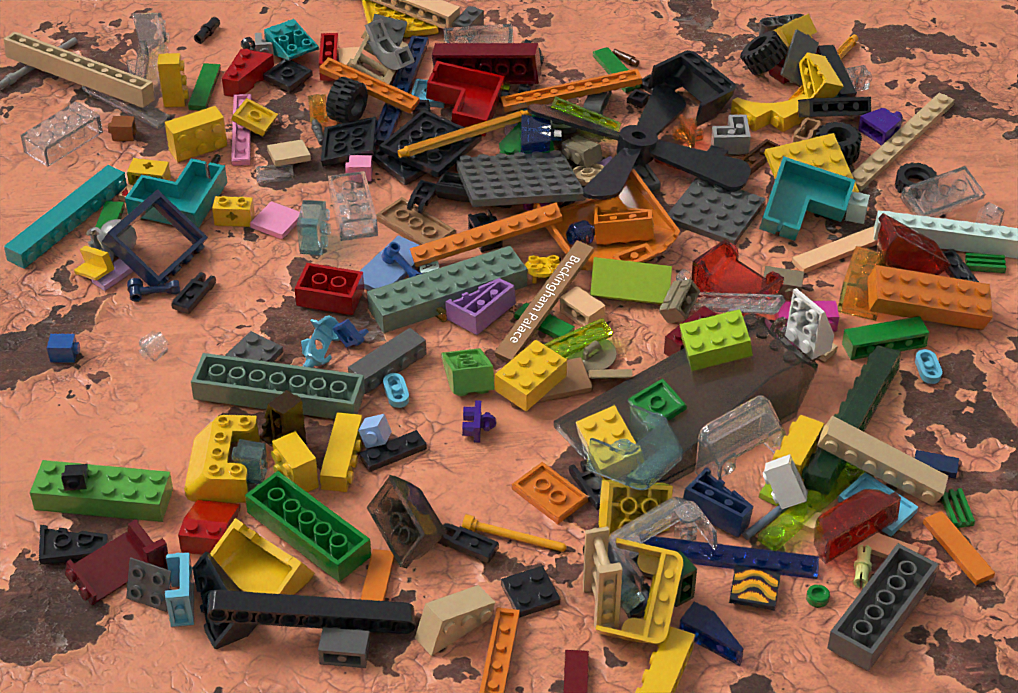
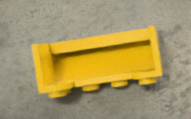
M220 415L196 435L184 487L185 496L188 500L193 502L199 499L246 503L245 495L248 493L247 468L241 463H228L232 441H260L257 416Z

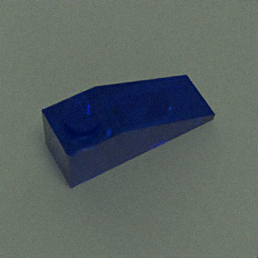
M694 601L680 619L679 629L695 634V643L740 666L744 648L714 611Z

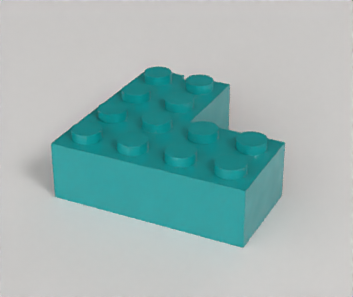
M783 156L759 229L772 234L779 232V236L795 241L806 211L841 222L847 210L856 180Z
M192 158L176 182L141 175L125 197L128 214L158 189L199 228L212 208L215 196H219L228 183L225 165L210 162L208 164L210 178L206 161ZM154 207L141 217L172 225Z

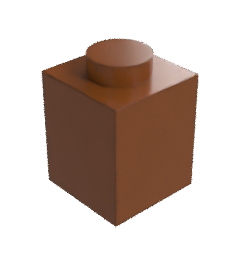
M113 116L111 123L108 124V133L111 134L112 141H134L137 132L135 116Z

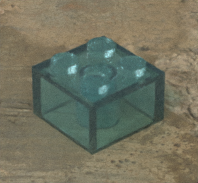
M303 200L297 222L300 254L323 255L324 248L328 246L327 235L331 233V224H328L330 210L326 209V201Z

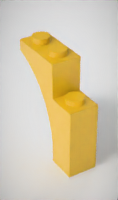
M802 94L794 99L783 102L758 103L737 97L732 100L731 115H747L749 128L754 132L769 124L784 132L802 123L807 118H799L798 100L810 98Z

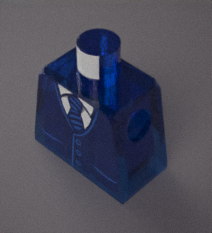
M528 115L521 116L520 152L526 154L535 151H549L551 141H561V130H551L550 120Z

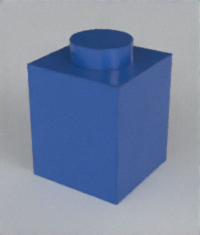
M50 334L47 345L50 362H75L76 354L80 353V343L76 342L75 334Z

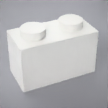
M791 455L766 463L763 478L767 485H771L773 500L775 503H779L781 509L807 501L808 492Z

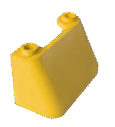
M236 518L210 553L233 582L244 592L295 595L315 574L301 561L288 555Z

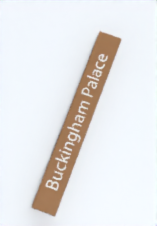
M578 240L574 243L495 350L496 357L510 362L523 350L591 257L594 247Z

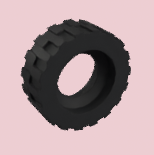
M906 163L897 170L895 188L902 196L910 199L929 198L936 190L937 172L926 164ZM907 179H920L925 183H913Z

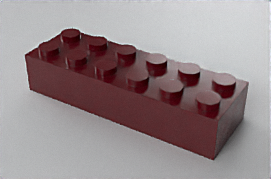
M435 43L432 52L433 68L436 61L505 76L504 84H539L542 71L538 43Z

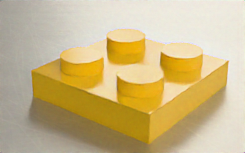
M246 98L233 114L231 121L253 131L255 134L264 136L277 119L278 114Z

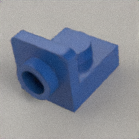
M349 319L336 324L332 328L346 348L352 345H360L365 340L364 336L369 332L367 329L358 332Z

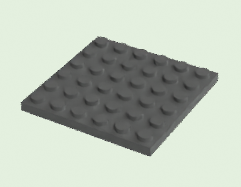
M557 150L550 151V153L535 151L532 154L517 152L514 155L499 153L496 156L481 154L478 157L462 155L455 163L472 207L585 200L580 182L565 156Z

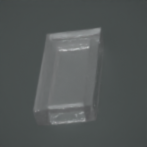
M293 164L277 167L275 165L257 166V183L294 180Z

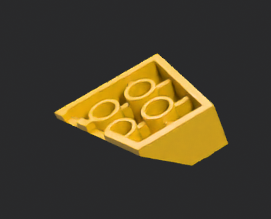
M602 480L598 524L599 528H609L610 545L616 543V538L631 541L633 538L647 537L670 530L673 486L656 482Z

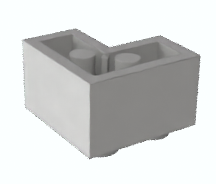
M729 115L728 126H712L711 145L728 150V154L741 155L749 153L751 136L747 115Z

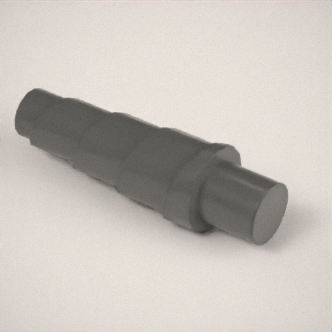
M314 119L311 122V128L319 144L322 145L324 136L322 126L317 119Z

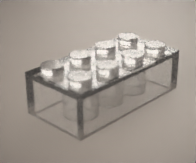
M76 101L20 136L24 152L49 167L103 133L100 115Z
M365 171L328 176L329 194L340 241L378 236L377 216Z

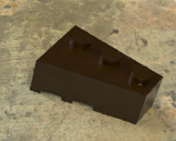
M286 390L268 403L264 417L266 422L262 424L263 432L259 436L261 440L273 447L272 441L294 431L307 444L303 402L298 395H294Z

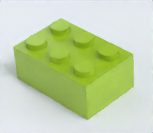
M740 309L679 324L682 342L691 371L753 356L751 340Z

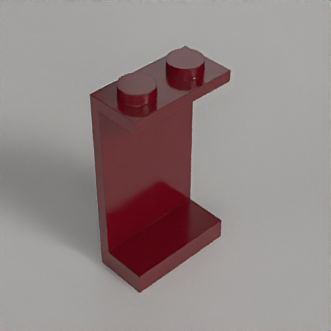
M135 519L128 524L127 532L75 564L71 559L67 561L65 575L71 583L75 582L78 586V592L83 600H88L91 605H94L128 583L130 558L145 562L142 548L154 542Z

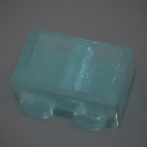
M239 439L238 446L233 448L232 460L235 461L234 463H241L246 466L248 473L247 482L260 484L264 481L268 469L265 443Z

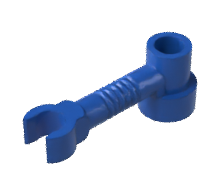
M391 242L382 252L381 258L385 263L393 264L397 261L409 275V278L422 274L414 270L399 253L400 245L398 243Z

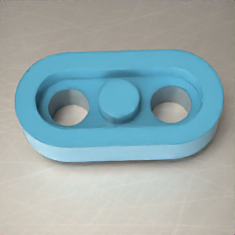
M927 349L918 351L915 357V364L921 379L928 384L938 383L942 377V369L936 354Z
M398 373L386 375L383 379V385L389 404L396 408L406 406L409 403V392L403 376Z

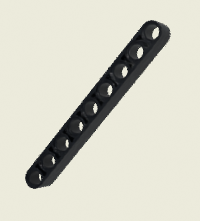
M214 590L208 594L207 617L214 622L323 629V627H337L340 629H360L369 632L408 634L416 628L414 606L406 602Z

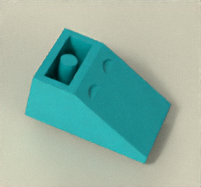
M295 19L264 29V39L266 42L273 43L275 56L291 60L319 49V46Z

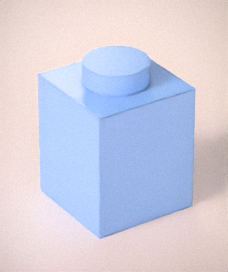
M385 414L365 418L358 430L366 448L386 444L392 433Z

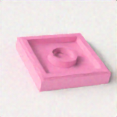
M271 201L250 222V226L255 230L283 240L301 221L303 213Z

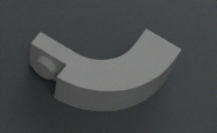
M382 18L364 25L371 40L368 44L377 59L384 66L397 70L415 62L409 46L400 48L393 43Z

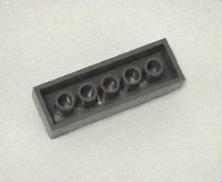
M897 543L830 631L827 649L869 671L934 583L939 564Z

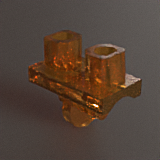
M684 114L679 115L680 125L674 126L671 135L674 140H685L688 147L695 148V142L703 140L704 132L701 128L697 129L695 118L686 119Z

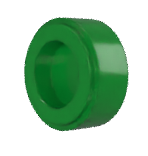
M812 585L808 588L806 600L811 606L821 608L828 604L830 592L825 586Z

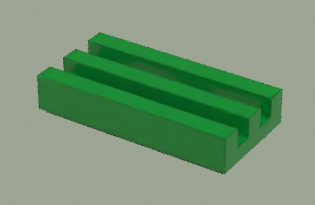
M965 254V264L970 271L1006 272L1005 255Z
M958 488L956 492L953 489H949V492H944L941 501L950 521L957 528L974 526L975 519L962 488ZM948 498H951L952 503L954 505V510L958 515L960 522L957 521Z

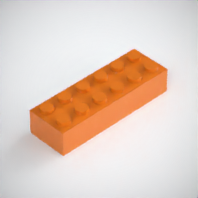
M876 265L867 278L869 311L907 318L920 316L925 321L984 330L993 318L990 284Z

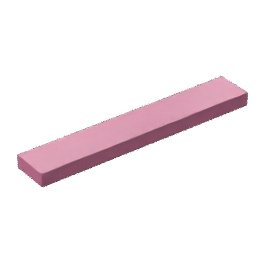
M251 94L234 95L233 114L246 98L252 100ZM233 122L232 166L250 165L251 130Z

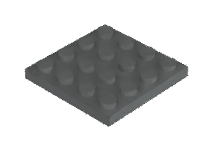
M696 177L668 215L677 227L734 247L765 205L766 198L741 189L729 191Z

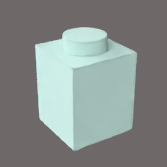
M852 192L847 207L846 221L864 224L870 195Z

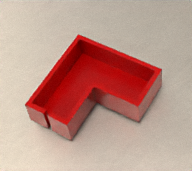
M436 61L427 82L426 99L455 105L452 111L451 122L466 128L493 119L500 101L502 89L504 88L505 76Z

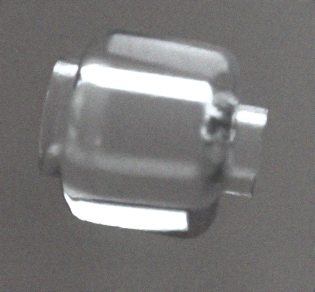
M151 331L140 339L139 346L141 349L138 352L145 360L149 358L152 361H157L168 352L169 342L160 331L158 333Z

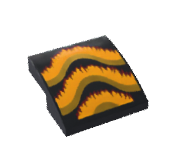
M735 565L729 603L775 611L781 573Z

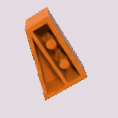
M595 206L594 227L597 244L609 245L616 242L629 243L631 241H649L654 239L652 209L629 208L628 211H618V207H612L611 210H601L600 206Z

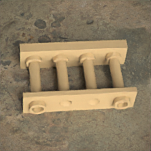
M365 29L361 36L364 40L354 59L350 58L347 66L389 84L396 70L389 69L362 54L364 49L375 56L369 44H367L370 37ZM402 41L399 47L403 48L408 46V44ZM358 59L380 71L383 76L380 77L357 64Z
M608 527L585 530L583 592L593 591L595 629L596 625L612 629L619 628L623 569L620 562L610 564L608 558Z

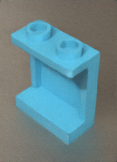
M189 552L167 554L166 561L168 570L171 571V586H180L178 590L165 591L171 627L194 625V576Z

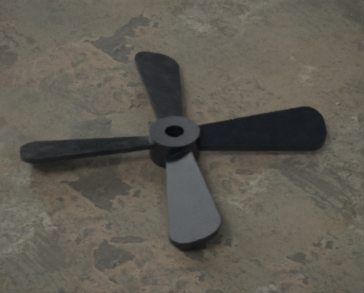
M656 85L637 125L625 126L620 132L549 106L540 104L528 106L527 111L534 116L618 141L617 155L584 187L583 196L589 199L606 200L617 197L621 194L634 165L647 164L653 159L729 191L742 189L750 177L751 168L744 160L658 140V135L681 115L686 108L684 98L664 85Z

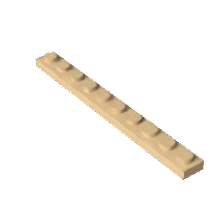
M938 93L852 173L859 192L868 186L954 105L955 99Z

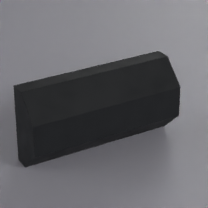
M445 172L436 183L437 197L471 203L459 174ZM497 205L496 207L510 209L512 205Z

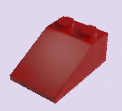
M198 499L184 517L178 533L181 553L189 552L190 554L203 555L205 551L211 553L234 519H237L241 505Z

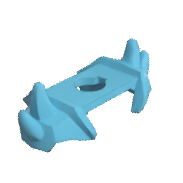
M330 315L325 316L319 321L311 319V323L315 328L311 339L301 341L302 354L306 358L303 367L313 368L314 366L326 364L332 359L331 355H328L326 358L324 356L331 341H339L340 339L332 330L339 322ZM315 340H319L322 343L323 349L318 350L316 348Z

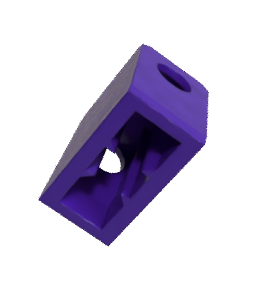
M880 108L861 115L858 130L882 146L901 128L903 116L899 111L892 113L886 108Z

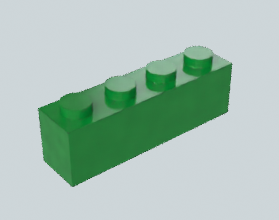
M918 316L844 329L842 345L850 360L926 347L929 331L921 317Z

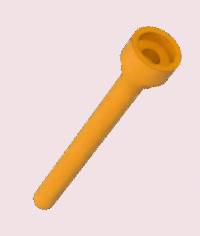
M465 514L462 522L463 528L473 532L477 530L564 552L567 549L565 543L481 523L472 515Z

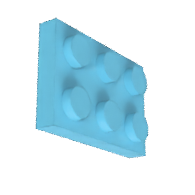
M866 472L838 497L839 503L889 536L895 534L918 512L917 505Z

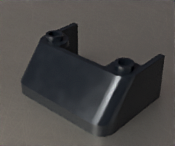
M690 50L654 65L648 85L650 90L656 85L661 84L672 90L683 87L702 103L699 105L694 123L695 127L716 118L734 95L736 89L734 82L696 52Z

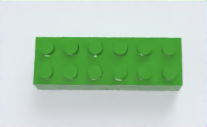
M42 460L30 490L34 510L163 522L173 492V484L169 471L88 464L87 489L64 491L61 474L65 471V465L80 463Z

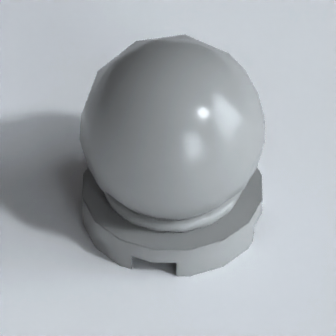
M121 219L109 220L102 225L101 230L98 227H94L86 233L91 238V241H88L89 247L108 252L111 261L114 259L113 256H118L102 240L107 232L116 226ZM132 226L118 237L129 249L133 250L136 245L137 236Z

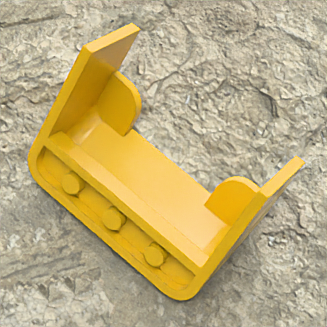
M616 538V547L638 552L637 563L639 569L644 573L653 575L643 620L638 618L627 619L623 623L621 631L596 625L595 630L598 634L627 641L661 644L668 636L683 568V558L678 552Z

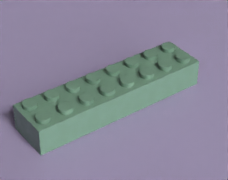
M507 246L367 291L368 309L382 332L386 333L446 313L445 301L449 299L452 301L462 297L463 293H473L478 290L479 286L498 278L513 284L515 290L527 287V268L512 247Z
M208 353L202 354L191 380L193 399L267 409L268 403L288 390L301 398L303 402V415L331 419L336 418L337 412L358 414L365 394L364 375Z

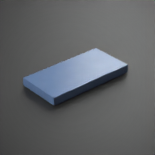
M398 235L391 242H396L400 245L399 253L413 269L416 268L410 248L419 246V244ZM384 249L360 270L364 275V289L373 290L401 281L408 274L397 261L393 264H388L382 260L381 254Z

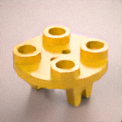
M556 255L548 257L529 256L525 266L527 273L532 275V283H536L537 277H550L561 261H559V257Z

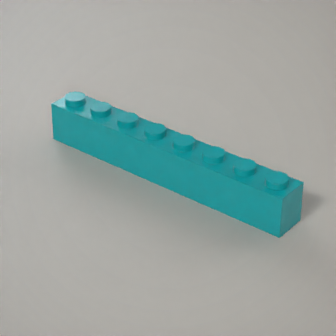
M110 165L105 166L4 245L7 261L23 269L33 263L104 206L106 201H110L127 186L125 172Z

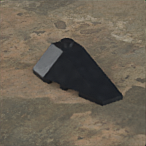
M205 551L194 564L192 570L196 590L201 594L202 604L200 605L201 613L205 614V633L213 648L219 649L248 637L257 625L209 620L207 617V604L210 592L214 590H241L211 554Z

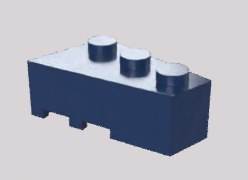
M706 467L685 488L681 509L739 537L749 527L754 506L735 490L731 492L725 487V482L722 479L717 480L713 477L711 470Z

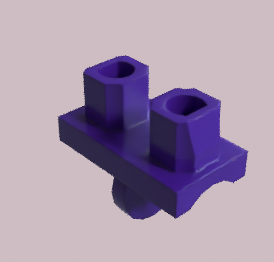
M475 400V407H463V421L474 422H462V436H474V443H480L481 428L484 431L494 428L496 426V418L490 412H485L482 415L481 401Z

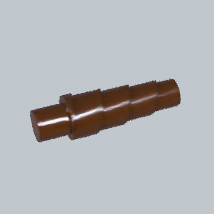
M617 49L612 51L619 59L629 65L637 67L640 63L639 60L630 54Z

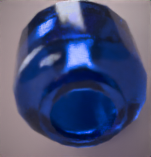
M586 220L569 225L566 231V238L570 245H574L577 240L589 245L593 242L595 236L594 226Z

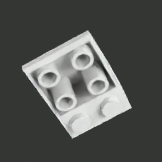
M796 288L792 294L785 336L813 360L831 351L834 333L825 311Z

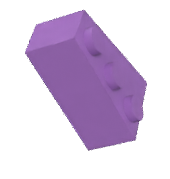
M498 278L479 286L478 290L473 293H463L462 297L452 301L449 299L445 301L447 320L478 335L516 304L515 286Z

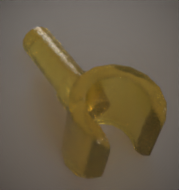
M438 307L436 311L439 315L435 317L441 322H446V310L443 307Z

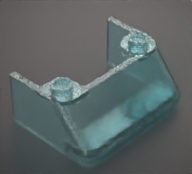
M632 405L628 430L632 437L639 441L635 444L628 439H620L610 445L591 438L589 441L586 470L631 488L646 490L682 460L683 448L668 420L662 414Z

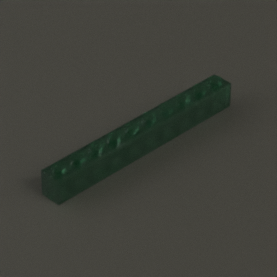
M877 345L874 352L869 354L867 364L862 366L860 376L855 378L854 387L848 390L846 400L841 402L839 413L835 414L834 417L864 432L900 368L901 351ZM817 446L816 453L811 454L809 465L805 466L802 471L801 477L804 479L806 489L829 495L847 461Z

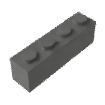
M408 328L350 365L348 373L364 375L366 394L382 384L386 375L399 373L412 363L423 358L427 354L426 339L411 328Z

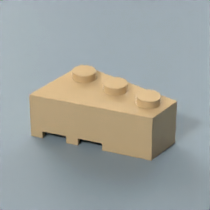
M477 585L428 602L424 606L415 639L432 656L490 620L495 601Z

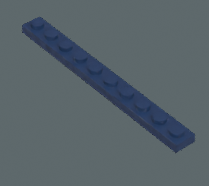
M411 37L408 46L415 62L398 69L392 86L407 93L410 92L429 43L428 37ZM385 102L378 119L376 145L379 146L394 134L403 110Z

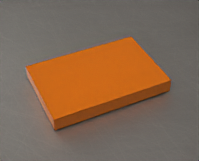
M541 462L512 483V490L557 525L588 502V496L544 462Z

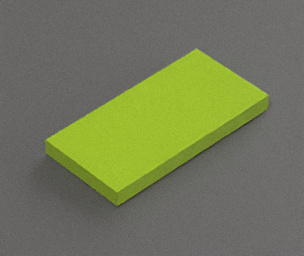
M594 257L590 295L597 298L662 305L670 289L672 266Z

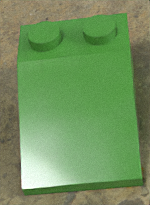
M481 348L441 353L449 387L453 394L465 396L470 392L483 394L489 392V390H494L493 365Z

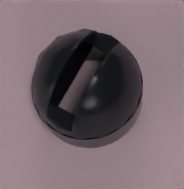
M246 37L241 41L243 49L254 51L256 46L251 37Z

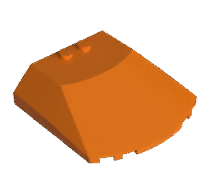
M632 169L621 194L617 197L606 200L588 198L561 207L559 210L563 221L546 226L565 254L569 252L577 240L594 247L593 254L581 269L586 271H592L594 257L641 263L647 262L669 248L680 234L679 228L635 169ZM533 203V209L541 207L539 203ZM595 206H600L601 210H611L612 207H618V211H628L629 208L652 209L654 239L649 241H631L629 243L616 242L609 245L597 244L594 227Z

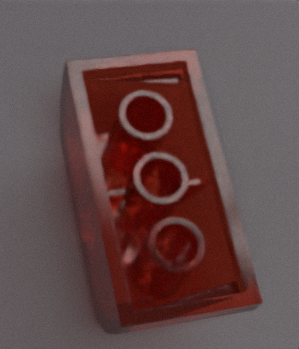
M884 213L878 218L881 227L878 233L877 249L883 261L889 267L940 275L951 265L934 240Z
M863 489L821 514L816 520L813 532L814 546L821 560L827 564L896 522L901 497L895 491L889 495L876 489Z

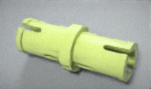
M863 544L857 548V560L854 562L855 578L853 581L857 588H860V581H863L862 588L865 587L868 583L869 572L872 569V563L870 562L872 548L869 545H866L865 552H863Z

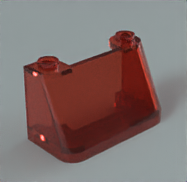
M724 239L693 260L691 280L699 288V296L722 312L726 313L740 309L747 326L759 316L783 287L784 277L774 271L769 272L766 278L740 262L738 260V248Z

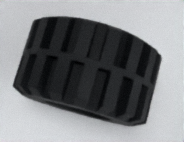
M768 31L750 41L741 52L740 58L752 74L759 75L779 64L787 54L788 48L776 31Z
M347 77L337 79L327 97V116L340 123L359 120L367 105L368 90L366 85Z
M829 122L826 125H821L817 129L816 137L834 133L847 165H852L853 162H856L857 158H859L862 141L860 131L856 127H852V125L845 124L844 122Z

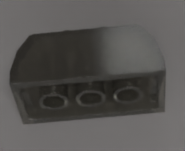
M390 475L367 506L379 531L402 568L407 569L413 560L419 559L428 553L447 533L422 490L399 477Z

